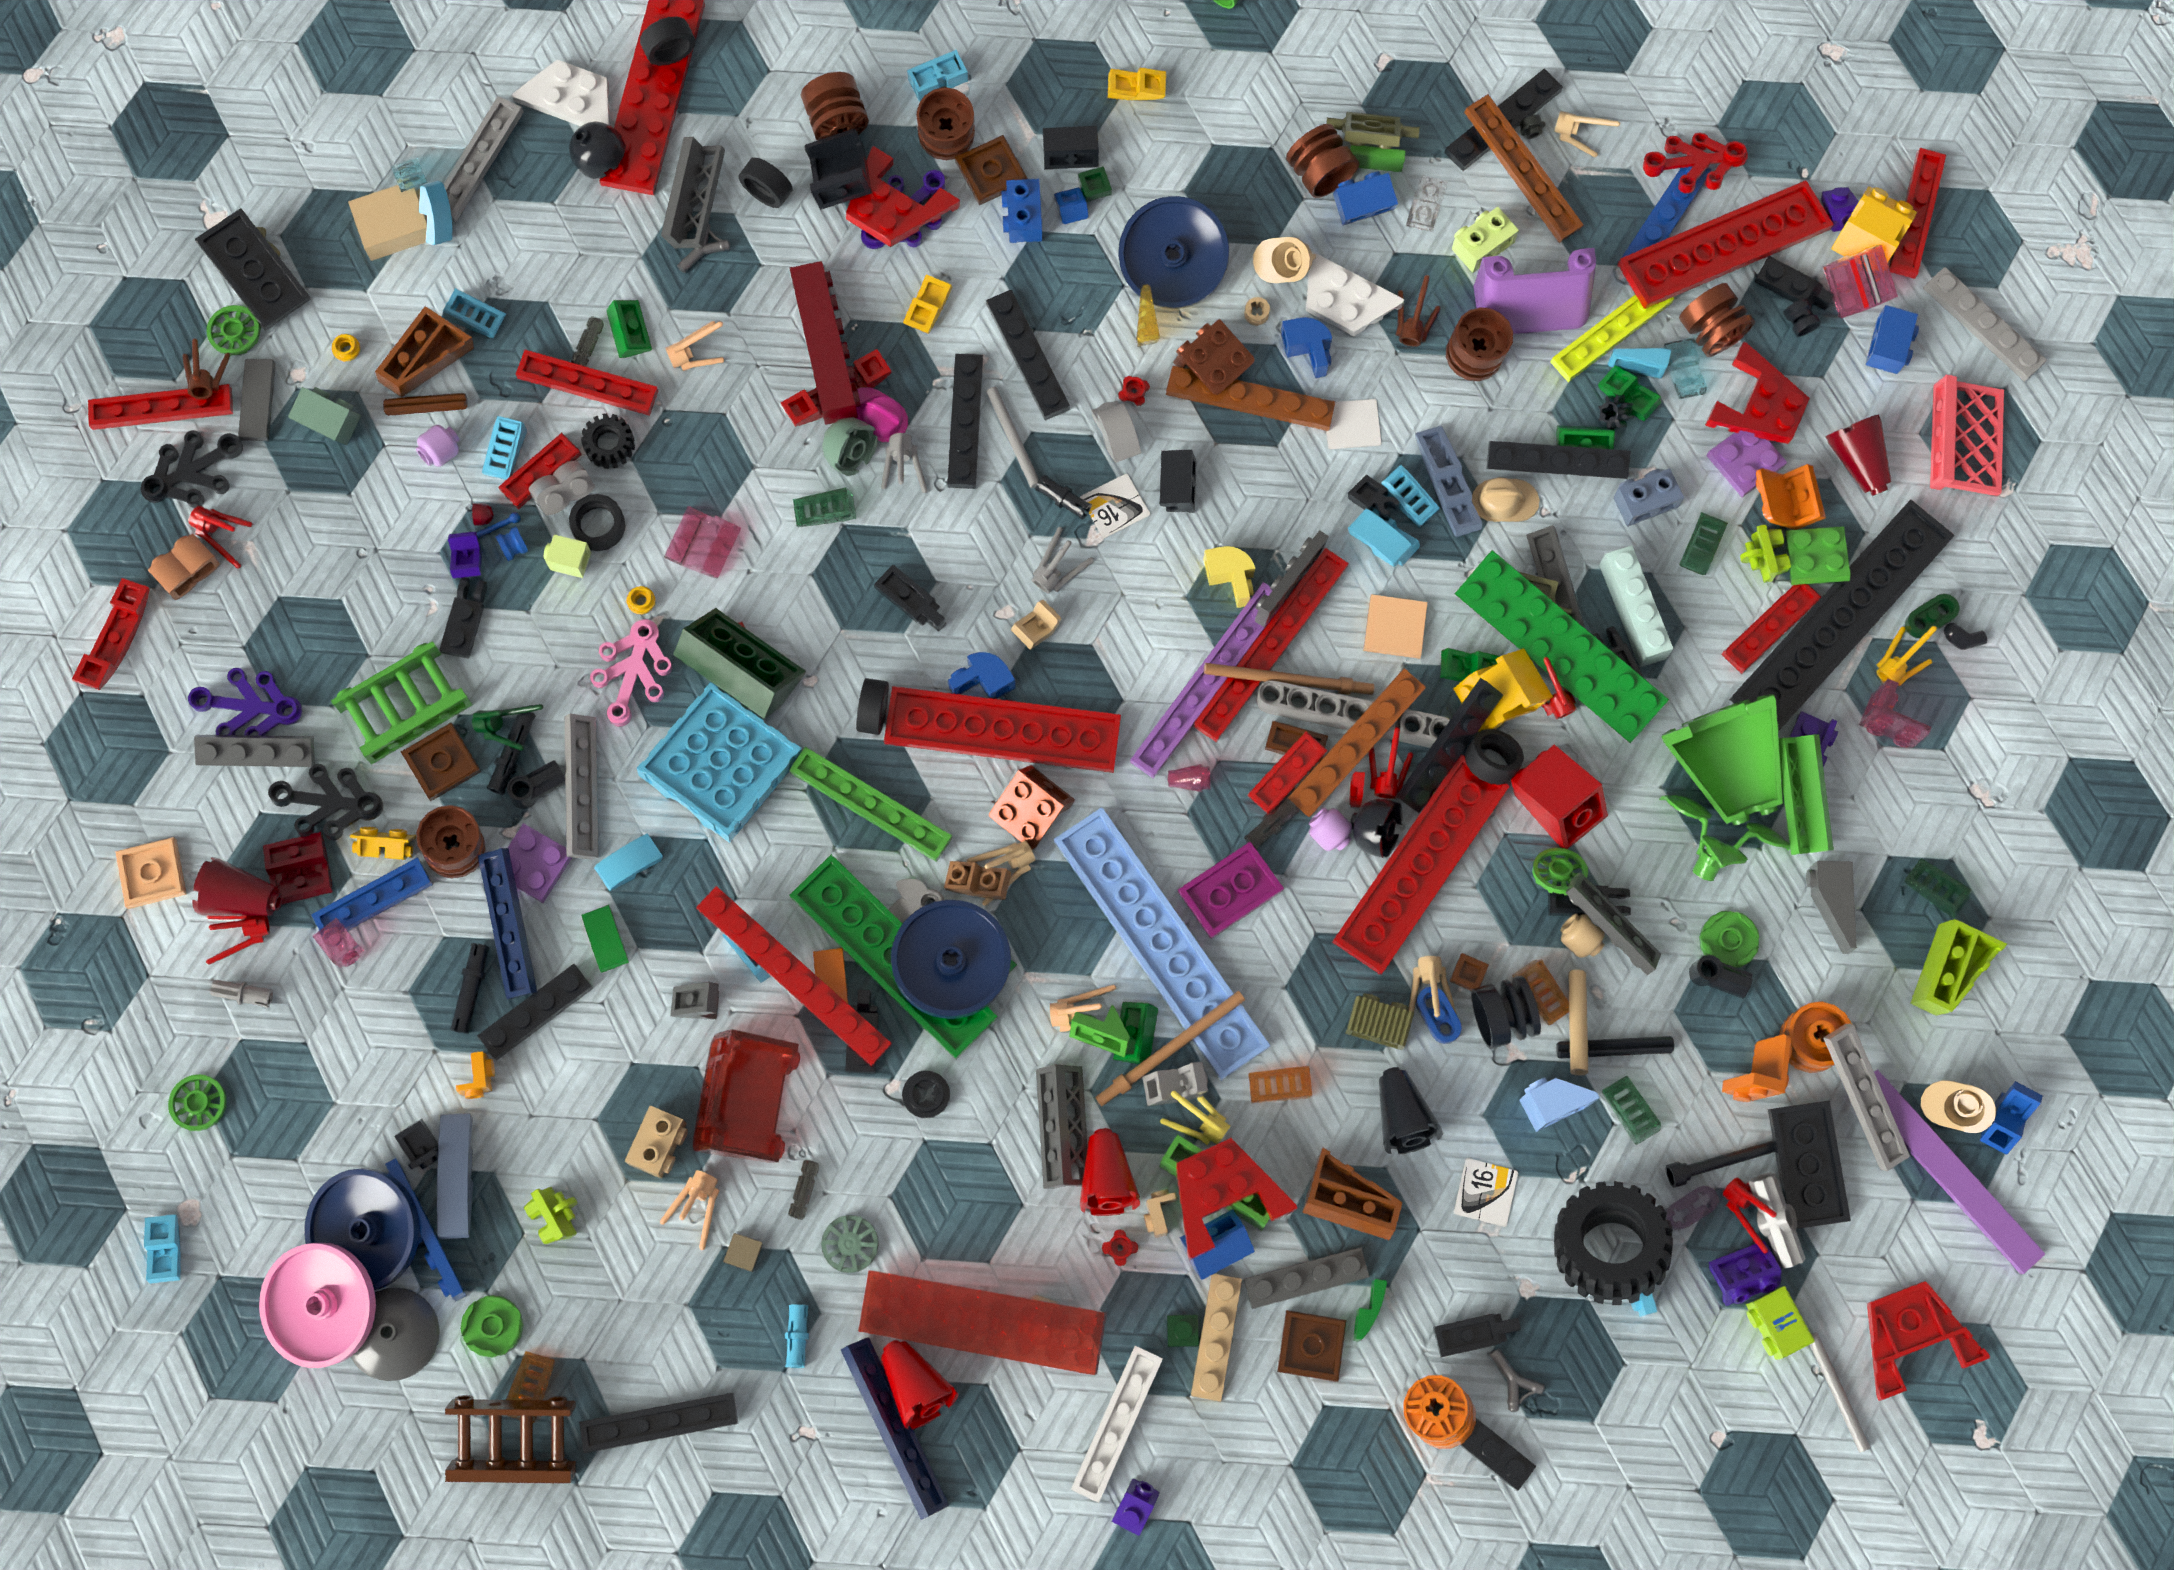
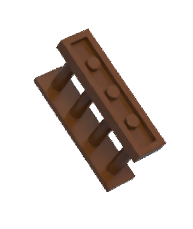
M471 1395L455 1397L445 1408V1415H458V1457L452 1460L445 1469V1482L571 1483L576 1474V1461H567V1458L564 1457V1416H571L576 1408V1401H567V1398L563 1396L551 1397L548 1400L474 1399ZM471 1415H489V1457L486 1460H474V1457L471 1456ZM502 1415L520 1416V1458L517 1460H505L502 1457ZM533 1416H551V1458L548 1461H536V1458L533 1457Z

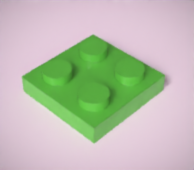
M1844 527L1786 531L1787 555L1791 563V568L1789 569L1791 585L1850 581Z

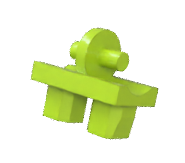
M1766 525L1757 526V532L1751 535L1752 541L1745 543L1747 552L1740 555L1741 563H1750L1752 571L1760 569L1764 583L1772 582L1776 575L1788 572L1791 568L1790 559L1787 554L1775 556L1773 548L1782 547L1784 544L1782 530H1767Z
M552 1187L543 1190L539 1188L530 1193L533 1198L524 1206V1209L532 1220L538 1219L541 1216L544 1217L547 1225L538 1230V1235L544 1244L570 1239L577 1234L571 1223V1220L576 1218L572 1211V1208L578 1204L575 1197L565 1199L562 1191L555 1194Z

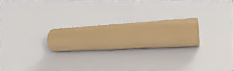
M1572 970L1568 973L1570 1073L1573 1075L1588 1074L1586 972L1583 970Z

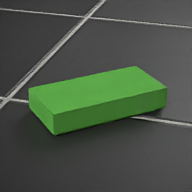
M1351 145L1350 150L1359 161V168L1402 172L1406 151Z

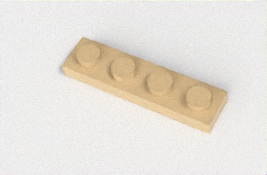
M1219 1274L1211 1275L1191 1390L1192 1397L1218 1402L1222 1400L1242 1282L1240 1278Z

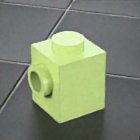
M553 535L551 543H547L544 550V559H546L545 561L549 569L580 578L584 577L591 555L588 544Z

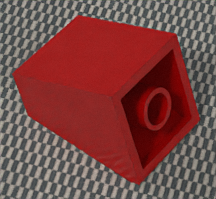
M1555 744L1547 751H1542L1532 763L1520 769L1511 779L1514 795L1560 848H1570L1608 817L1602 784Z

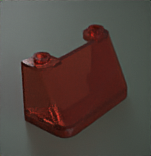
M734 1029L714 1035L709 1048L693 1136V1150L695 1152L767 1163H779V1158L784 1154L785 1142L782 1140L781 1135L776 1133L785 1075H789L792 1070H796L800 1062L799 1044Z

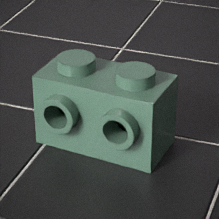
M302 387L288 418L337 442L348 445L361 417L360 414L352 411L354 405L340 398L337 399V402L328 399L330 393L314 387L313 391Z

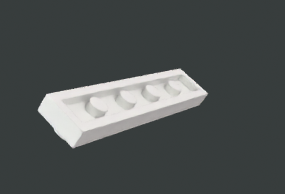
M1134 1346L1072 1485V1491L1098 1503L1100 1502L1163 1358Z

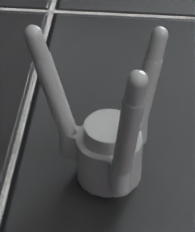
M906 433L891 435L889 438L890 446L886 447V460L881 488L886 489L892 458L894 461H897L898 483L900 485L904 483V462L908 461L911 456L923 493H927L925 479L917 456V446L912 445L911 435Z
M1061 527L1057 528L1032 578V582L1048 594L1052 590L1058 592L1066 582L1093 562V558L1090 557L1059 579L1061 573L1055 567L1071 546V541H1066L1051 564H1047L1063 531Z

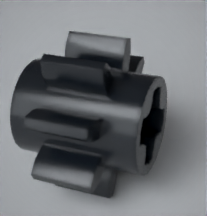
M1616 395V397L1606 396V402L1598 406L1600 409L1599 421L1606 422L1607 429H1615L1616 427L1626 428V421L1634 418V415H1632V406L1634 404L1626 402L1625 395Z

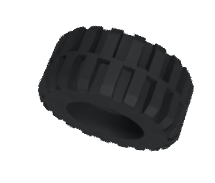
M1605 1181L1598 1182L1595 1189L1591 1190L1589 1186L1580 1189L1579 1197L1577 1198L1575 1195H1572L1566 1201V1208H1561L1557 1224H1555L1554 1255L1557 1257L1559 1272L1565 1273V1281L1570 1287L1578 1286V1294L1585 1298L1590 1294L1594 1296V1302L1603 1304L1605 1299L1612 1300V1305H1622V1300L1628 1299L1629 1303L1639 1301L1641 1293L1649 1296L1654 1292L1655 1284L1661 1285L1664 1281L1666 1271L1669 1270L1671 1264L1673 1229L1671 1221L1666 1220L1667 1212L1662 1205L1655 1206L1656 1198L1650 1193H1646L1644 1196L1640 1194L1641 1188L1631 1185L1629 1189L1623 1187V1182L1614 1181V1186H1606ZM1617 1223L1632 1229L1640 1237L1643 1247L1642 1251L1635 1258L1627 1262L1607 1263L1591 1255L1584 1246V1237L1591 1229L1598 1225Z

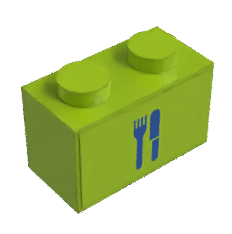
M1785 1286L1777 1288L1746 1304L1749 1310L1747 1311V1317L1754 1328H1759L1764 1338L1762 1339L1763 1347L1769 1356H1774L1775 1360L1785 1358L1815 1342Z

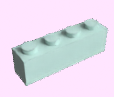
M1633 546L1606 553L1599 566L1639 667L1667 659L1673 650V646Z

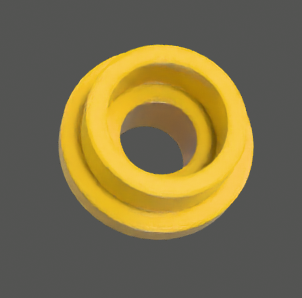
M341 334L332 343V353L340 361H352L360 353V343L352 335ZM351 346L350 350L342 352L344 347Z
M638 586L628 593L626 601L633 613L642 615L654 608L656 599L651 589ZM639 598H646V602L643 605H638L637 600Z

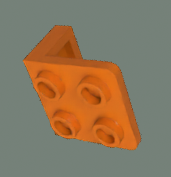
M1806 464L1785 474L1764 468L1756 470V487L1761 493L1763 501L1762 512L1770 523L1798 530L1826 518L1812 465Z
M1782 1034L1758 1041L1755 1044L1751 1073L1724 1080L1722 1092L1733 1095V1099L1740 1102H1751V1100H1759L1785 1093L1789 1082L1787 1074L1788 1064L1792 1055L1791 1036Z

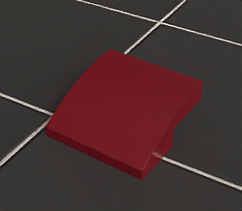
M321 832L313 833L307 837L300 836L263 845L265 870L269 875L270 884L278 887L279 894H282V904L333 892L328 856Z

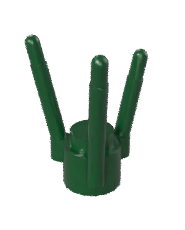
M538 704L505 710H478L473 714L472 726L476 732L484 733L485 740H494L522 751L524 750L523 745L496 734L503 726L502 716L542 710L544 706Z

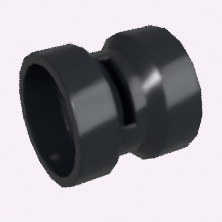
M1807 298L1794 302L1783 311L1785 318L1792 322V330L1796 337L1804 336L1821 325L1818 315L1812 313V305Z

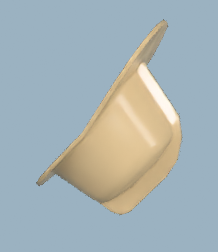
M1271 238L1257 246L1253 254V265L1258 276L1266 282H1295L1302 280L1307 275L1313 260L1316 259V254H1312L1309 246L1299 238Z
M1502 477L1482 482L1476 487L1472 495V503L1479 517L1493 522L1528 520L1538 510L1540 501L1537 491L1528 482Z
M1941 1080L1928 1086L1921 1097V1108L1924 1115L1931 1122L1940 1126L1977 1133L1991 1126L1996 1117V1106L1991 1096L1986 1091L1973 1085Z

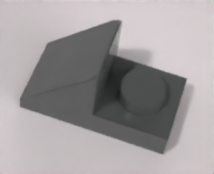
M703 982L673 987L670 1016L716 1019L719 1002V984Z

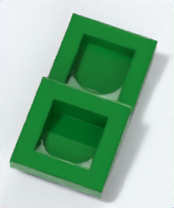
M1616 365L1598 383V388L1607 396L1625 395V401L1634 404L1632 406V415L1644 422L1662 403L1660 395L1638 384V377Z
M1446 648L1441 650L1440 678L1462 682L1473 672L1498 664L1495 659L1500 656L1481 651L1467 653Z
M606 905L582 914V920L600 972L603 973L629 963L610 906Z
M1374 1279L1371 1283L1369 1309L1359 1308L1356 1310L1353 1341H1361L1373 1326L1383 1303L1387 1285L1386 1280Z

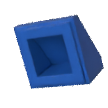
M1078 187L1054 194L1063 224L1084 220L1089 217L1087 202L1081 188Z

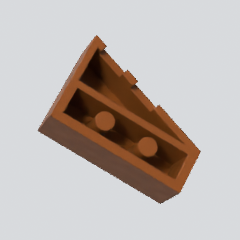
M424 306L376 369L375 373L378 382L400 397H404L474 349L472 337Z
M1322 1147L1317 1158L1302 1213L1390 1240L1395 1232L1403 1202L1370 1180L1369 1182L1356 1173L1353 1167L1348 1164L1345 1165L1333 1157L1330 1151Z

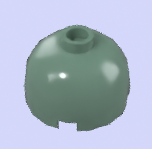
M854 417L842 418L832 424L826 430L822 444L823 455L829 465L846 476L855 475L860 472L856 468L862 461L867 465L875 453L878 437L873 434L875 428Z

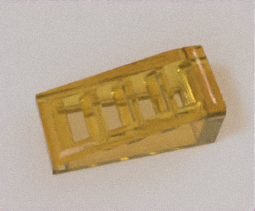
M1148 284L1143 285L1140 292L1137 347L1158 343L1160 339L1151 288Z

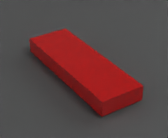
M561 432L498 488L519 510L533 498L528 490L533 482L543 476L553 475L561 465L577 460L582 454Z
M1306 731L1247 796L1269 815L1328 750Z

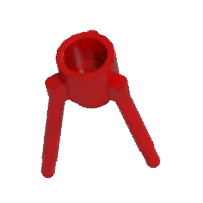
M200 505L194 508L189 516V524L196 528L195 534L206 540L226 560L239 569L241 564L208 533H214L218 527L231 532L235 531L234 526L220 519L247 527H252V522L220 513L215 509L209 510Z
M1545 657L1543 660L1557 693L1552 695L1553 697L1550 699L1549 704L1546 702L1542 707L1547 716L1554 714L1556 720L1577 710L1575 706L1576 701L1566 688L1563 687L1562 689L1549 658Z
M1399 727L1394 729L1387 772H1380V777H1377L1374 746L1368 752L1371 774L1370 789L1375 790L1374 796L1379 798H1397L1396 795L1403 787V782L1413 758V753L1409 752L1397 779L1394 768L1400 735Z
M207 916L208 919L218 920L241 919L239 921L211 924L209 929L218 930L242 927L244 936H250L251 938L207 959L206 963L210 965L253 944L264 942L263 936L270 934L268 917Z
M1737 1177L1723 1191V1196L1729 1200L1726 1207L1736 1215L1754 1242L1766 1254L1768 1253V1248L1739 1207L1746 1209L1753 1203L1771 1217H1776L1777 1213L1753 1196L1749 1182L1745 1183Z

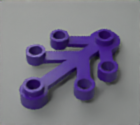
M938 170L928 171L923 177L924 186L910 198L921 204L931 194L934 195L939 188L945 189L943 173ZM899 175L891 176L888 179V184L892 186V183L899 182L901 185L894 188L903 192V178ZM938 183L939 186L931 187L930 184ZM942 217L936 223L928 222L925 225L931 230H937L942 225ZM864 230L861 231L862 243L867 248L880 249L885 245L878 239H871L872 235ZM919 230L913 234L918 236L917 240L913 241L908 237L901 242H906L910 247H918L922 243V234Z
M240 668L231 669L227 674V679L233 686L239 689L245 699L213 696L205 687H196L188 695L189 704L198 712H206L211 708L242 711L227 723H220L216 727V735H221L225 728H230L228 735H236L238 729L258 715L268 714L270 715L257 726L248 727L244 732V735H251V733L257 731L258 735L264 736L279 724L291 725L296 723L301 718L303 712L302 705L296 698L284 697L275 684L274 676L268 671H262L256 676V684L262 690L267 691L274 703L261 701L247 682L246 673ZM236 674H242L239 681H233V677ZM270 677L268 684H261L263 678ZM207 697V702L204 705H199L200 699ZM293 708L290 715H284L285 709Z

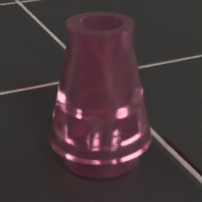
M1198 764L1177 770H1168L1169 788L1175 787L1197 792L1210 789L1211 777L1209 766Z

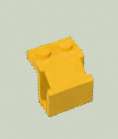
M1868 186L1831 249L1850 260L1855 259V262L1863 266L1860 258L1862 256L1865 268L1867 267L1863 255L1867 254L1872 272L1880 276L1917 212L1913 210L1909 203L1902 200L1896 201L1888 197L1889 195L1885 190Z
M1524 648L1495 659L1498 664L1473 672L1453 688L1461 703H1463L1480 678L1490 683L1503 694V697L1478 732L1485 729L1496 730L1508 720L1536 711L1553 697Z

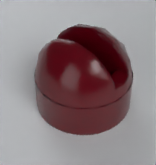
M485 503L472 504L474 526L489 524L494 516L492 508Z

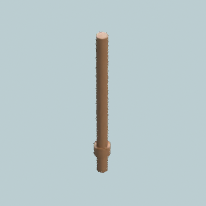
M1205 663L1204 674L1264 682L1274 680L1297 686L1336 690L1338 694L1350 695L1351 692L1373 695L1374 693L1373 683L1357 682L1348 677L1333 679Z
M1237 991L1127 1074H1120L1112 1080L1113 1084L1095 1097L1098 1103L1104 1106L1120 1093L1124 1095L1132 1089L1131 1085L1246 999L1240 991Z

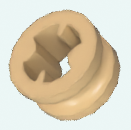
M1254 297L1250 299L1245 306V319L1251 325L1258 326L1264 324L1268 320L1270 306L1263 298ZM1253 307H1256V310L1258 307L1262 308L1261 316H1258V313L1256 316L1252 314Z

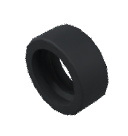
M678 16L667 17L647 27L640 37V44L650 63L662 66L676 63L691 53L695 47V37L684 18Z
M752 157L738 175L742 186L753 197L772 208H780L793 191L789 179L774 165L760 158Z
M592 494L585 496L576 502L569 515V525L575 539L586 542L590 550L593 551L608 550L617 545L623 537L626 528L622 510L616 501L606 495ZM592 509H607L614 518L612 529L599 537L586 535L581 529V519Z
M865 678L857 710L856 730L858 732L875 735L881 734L888 702L889 683L887 681Z
M1485 729L1478 732L1467 747L1465 760L1470 771L1479 779L1490 784L1501 785L1511 781L1522 766L1524 755L1519 743L1509 734L1501 730ZM1481 749H1491L1505 759L1508 765H1501L1491 761L1484 755Z

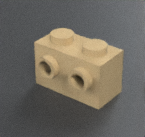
M649 1106L625 1162L632 1167L662 1179L664 1173L669 1174L674 1165L675 1157L672 1155L676 1146H681L687 1136L688 1129L685 1128L687 1123L677 1116Z

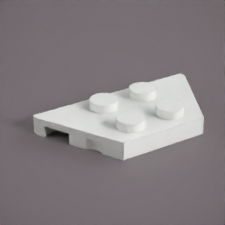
M560 60L554 61L512 95L513 101L579 126L594 121L609 125L610 110L607 78Z
M1312 251V254H1316V259L1313 260L1308 275L1306 311L1352 336H1356L1364 331L1368 325L1379 322L1383 319L1384 315L1394 309L1399 310L1404 305L1403 298Z

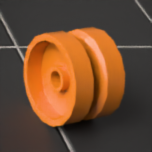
M1821 1001L1808 1003L1789 1015L1781 1025L1779 1035L1786 1034L1791 1036L1792 1055L1789 1063L1797 1070L1808 1073L1823 1072L1834 1066L1835 1064L1823 1038L1845 1024H1852L1846 1013L1833 1004Z

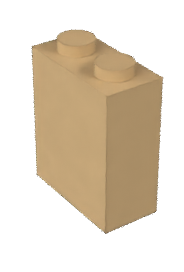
M412 180L348 201L364 249L371 261L426 243L427 215L419 213L420 189H415Z

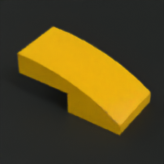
M1140 67L1136 73L1111 68L1108 74V98L1156 100L1165 97L1166 71Z
M926 274L917 297H913L903 324L929 334L948 299L952 285Z

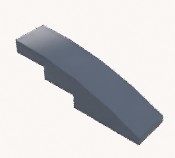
M1442 425L1415 433L1425 467L1454 536L1458 537L1481 530L1482 521L1472 503V493L1462 475V465Z
M471 1113L440 1115L437 1167L438 1239L468 1238L470 1236L473 1181L471 1179L473 1118Z

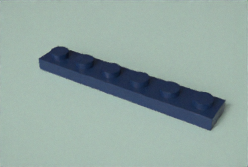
M864 1338L842 1348V1355L920 1519L923 1520L949 1507L910 1425L908 1429L905 1428L902 1423L885 1370L870 1338Z

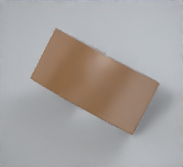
M950 861L944 889L970 896L1005 900L1011 872L1007 868L986 869L975 862Z

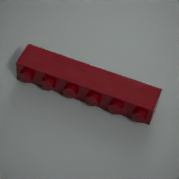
M822 261L790 267L825 425L833 424L842 418H858L856 407H861L858 390L852 391L851 383L856 382L853 367L846 366L845 359L850 358L847 342H841L839 336L844 334L841 318L835 319L834 311H838L839 308L836 295H830L828 289L833 287L830 270L824 271Z

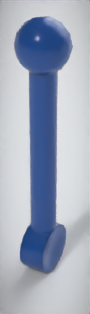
M516 512L511 513L509 518L476 532L479 538L507 524L518 523L521 517Z

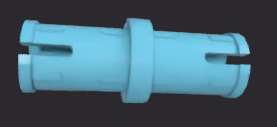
M789 1305L788 1332L785 1333V1339H787L785 1367L805 1368L806 1340H809V1333H807L808 1305Z

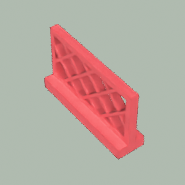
M1945 375L1933 385L1931 489L1941 490L1944 487L1994 496L2002 493L2003 389L1957 381V376ZM1957 390L1964 391L1972 401L1964 406L1957 398ZM1983 395L1995 397L1994 409L1991 411L1980 399ZM1973 403L1984 415L1978 421L1967 410ZM1960 413L1971 425L1965 432L1956 423V417ZM1986 418L1994 427V434L1991 436L1980 426V423ZM1972 429L1984 441L1977 447L1966 435ZM1959 439L1970 451L1964 458L1955 449L1956 442ZM1985 444L1993 452V460L1991 462H1988L1979 451ZM1971 455L1983 467L1977 473L1965 461ZM1957 466H1960L1968 475L1969 479L1967 481L1955 480V468ZM1984 470L1993 479L1992 486L1985 485L1978 477Z

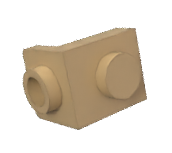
M1040 600L1031 613L1014 623L1011 631L1031 650L1053 635L1061 621V617L1044 600Z
M1168 1189L1151 1193L1152 1199L1146 1201L1148 1214L1144 1215V1220L1148 1233L1153 1231L1155 1238L1168 1234L1161 1205L1177 1201L1176 1192L1169 1194Z

